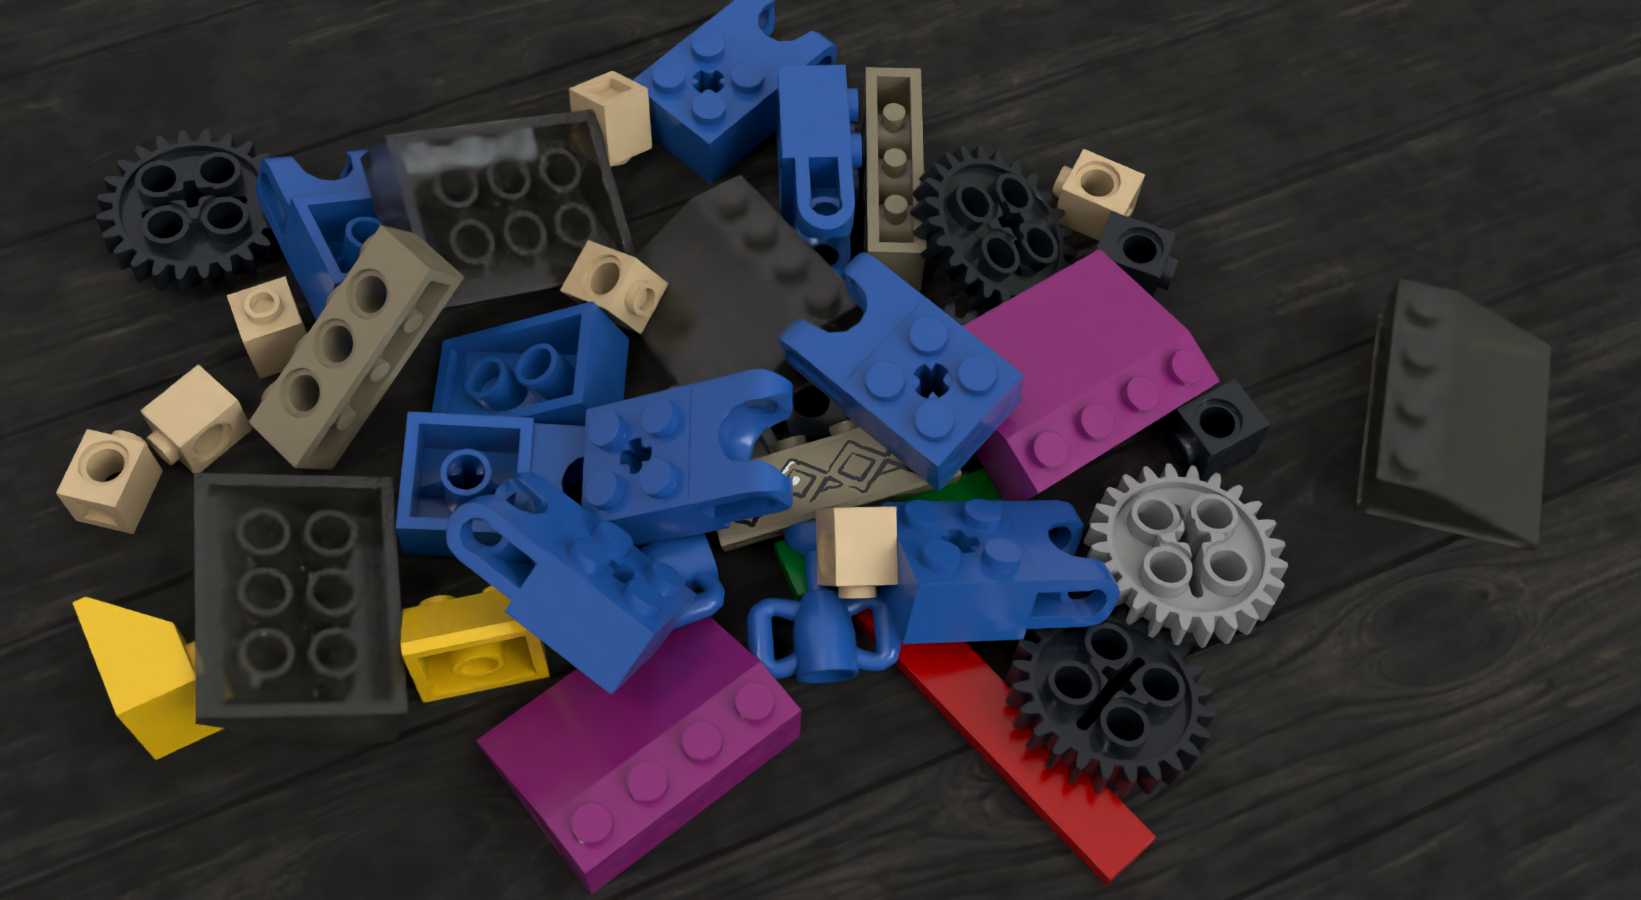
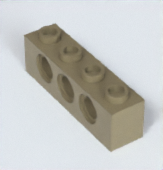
M866 67L862 106L864 252L879 260L914 289L921 291L925 258H922L921 253L926 249V240L913 235V231L923 222L910 215V210L919 203L912 195V192L922 184L919 177L924 173L921 69Z
M380 225L376 233L369 237L362 245L359 258L343 282L328 296L325 309L310 331L295 345L293 356L278 379L264 391L261 404L248 423L293 467L333 469L460 285L464 276L417 234ZM386 291H387V297H386V301H385V303H384V296H385V293H386Z

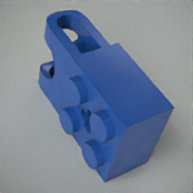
M734 0L632 80L648 88L651 137L710 185L776 131L778 66L835 65L836 44L819 32L810 31L793 41H777L769 37L775 25L776 0Z
M846 65L778 66L776 140L781 225H793L795 273L798 281L805 287L816 290L834 289L845 283V272L843 270L850 263L851 259L850 233L854 223L855 201L859 200L858 168L862 166L861 133H855V124L850 123L858 122L857 88H847ZM818 246L831 247L835 251L836 263L826 269L815 267L808 261L809 252Z
M373 149L346 151V164L339 176L340 178L335 181L318 179L307 174L294 158L290 156L263 158L260 162L256 185V195L260 207L316 321L326 307L328 296L343 282L359 258L362 245L369 237L376 233L380 225L415 233L438 253L402 186L395 187L380 157ZM387 291L384 296V303L386 301Z
M866 252L859 253L843 271L845 272V286L849 297L864 312L860 323L846 332L829 333L812 325L805 319H798L792 322L777 337L779 347L784 359L797 372L844 409V413L848 418L939 492L1021 403L1024 374L879 260ZM932 391L928 398L921 396L923 393ZM933 391L940 392L943 395L938 397Z
M755 369L586 409L581 506L602 522H611L624 529L632 538L635 547L656 541L672 540L730 528V522L788 510L793 504V478L785 476L772 464L762 460L752 461L751 456L756 440L765 429L790 418L793 411V384L783 376L767 369Z
M408 411L396 519V531L403 555L456 557L446 542L447 526L453 512L461 505L478 496L494 495L497 488L504 481L519 473L533 472L540 475L566 494L567 490L574 484L583 480L585 426L534 423V418ZM473 483L478 485L472 489L465 490L466 484ZM517 493L514 502L515 507L522 511L536 514L535 506L530 496L525 493ZM481 518L473 519L472 531L474 538L483 545H497L501 541L502 536L492 529L487 521Z
M533 472L519 473L504 481L497 488L494 495L478 496L461 505L453 512L448 522L446 542L449 549L458 560L511 600L504 612L611 695L657 652L697 596L695 592L685 585L684 578L677 570L666 563L653 561L633 545L632 538L624 529L611 522H602L547 479ZM517 493H525L530 496L534 503L536 514L522 511L515 507L514 502ZM481 518L487 521L490 527L502 536L501 541L497 545H483L474 538L472 531L473 519Z
M985 499L929 502L926 500L882 502L881 507H896L898 585H879V588L902 644L1024 639L1027 629L1087 627L1103 622L1115 608L1119 599V586L1108 567L1102 561L1074 556L1083 535L1084 524L1076 510L1068 502L1059 500L988 501ZM1060 527L1057 532L1049 536L1048 531ZM1095 590L1092 594L1082 599H1073L1068 595V592Z

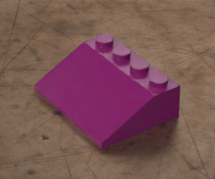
M1101 249L963 325L965 329L1024 374L1021 403L975 452L1004 501H1025L1039 494L1220 382L1189 330Z
M709 616L677 629H672L657 652L612 695L579 669H576L477 739L476 742L590 895H592L799 738L802 710L761 661Z

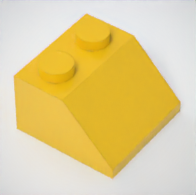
M492 585L484 589L480 594L460 598L448 595L433 596L423 600L419 606L403 609L400 641L402 657L423 703L550 677L544 642L504 612L511 600Z
M84 597L72 602L116 716L155 760L230 726L222 703L232 699L230 691L218 666L211 664L199 639L188 644L173 622L99 600Z

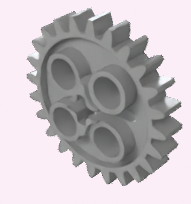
M1166 464L1161 477L1158 478L1148 466L1142 468L1137 481L1125 474L1122 476L1117 489L1108 487L1101 503H1097L1089 521L1090 526L1084 539V544L1091 547L1086 558L1100 560L1108 567L1119 586L1120 594L1116 606L1125 603L1130 607L1125 622L1130 625L1144 617L1149 620L1148 636L1152 638L1159 633L1162 627L1171 630L1174 645H1180L1186 632L1193 633L1200 647H1206L1213 632L1224 644H1228L1237 629L1248 635L1251 633L1257 620L1264 621L1284 588L1285 584L1281 581V578L1288 568V563L1278 557L1285 547V542L1269 538L1277 523L1275 520L1269 519L1257 520L1255 516L1262 503L1260 501H1253L1243 504L1238 500L1243 487L1237 485L1226 492L1220 488L1221 475L1218 473L1212 475L1208 482L1199 480L1196 466L1191 465L1185 477H1178L1172 464Z

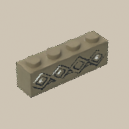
M850 419L829 428L831 436L809 443H807L805 435L789 437L771 444L772 454L752 459V461L762 460L772 464L785 476L793 478V504L788 510L779 513L730 522V528L717 530L722 549L728 552L784 535L783 531L785 528L791 525L815 521L816 509L877 507L881 506L882 502L898 501L934 490V488ZM961 470L945 486L958 483L962 475Z

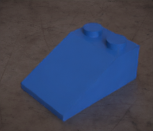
M594 301L444 340L432 413L534 418V423L585 426L586 409L623 401L629 338Z

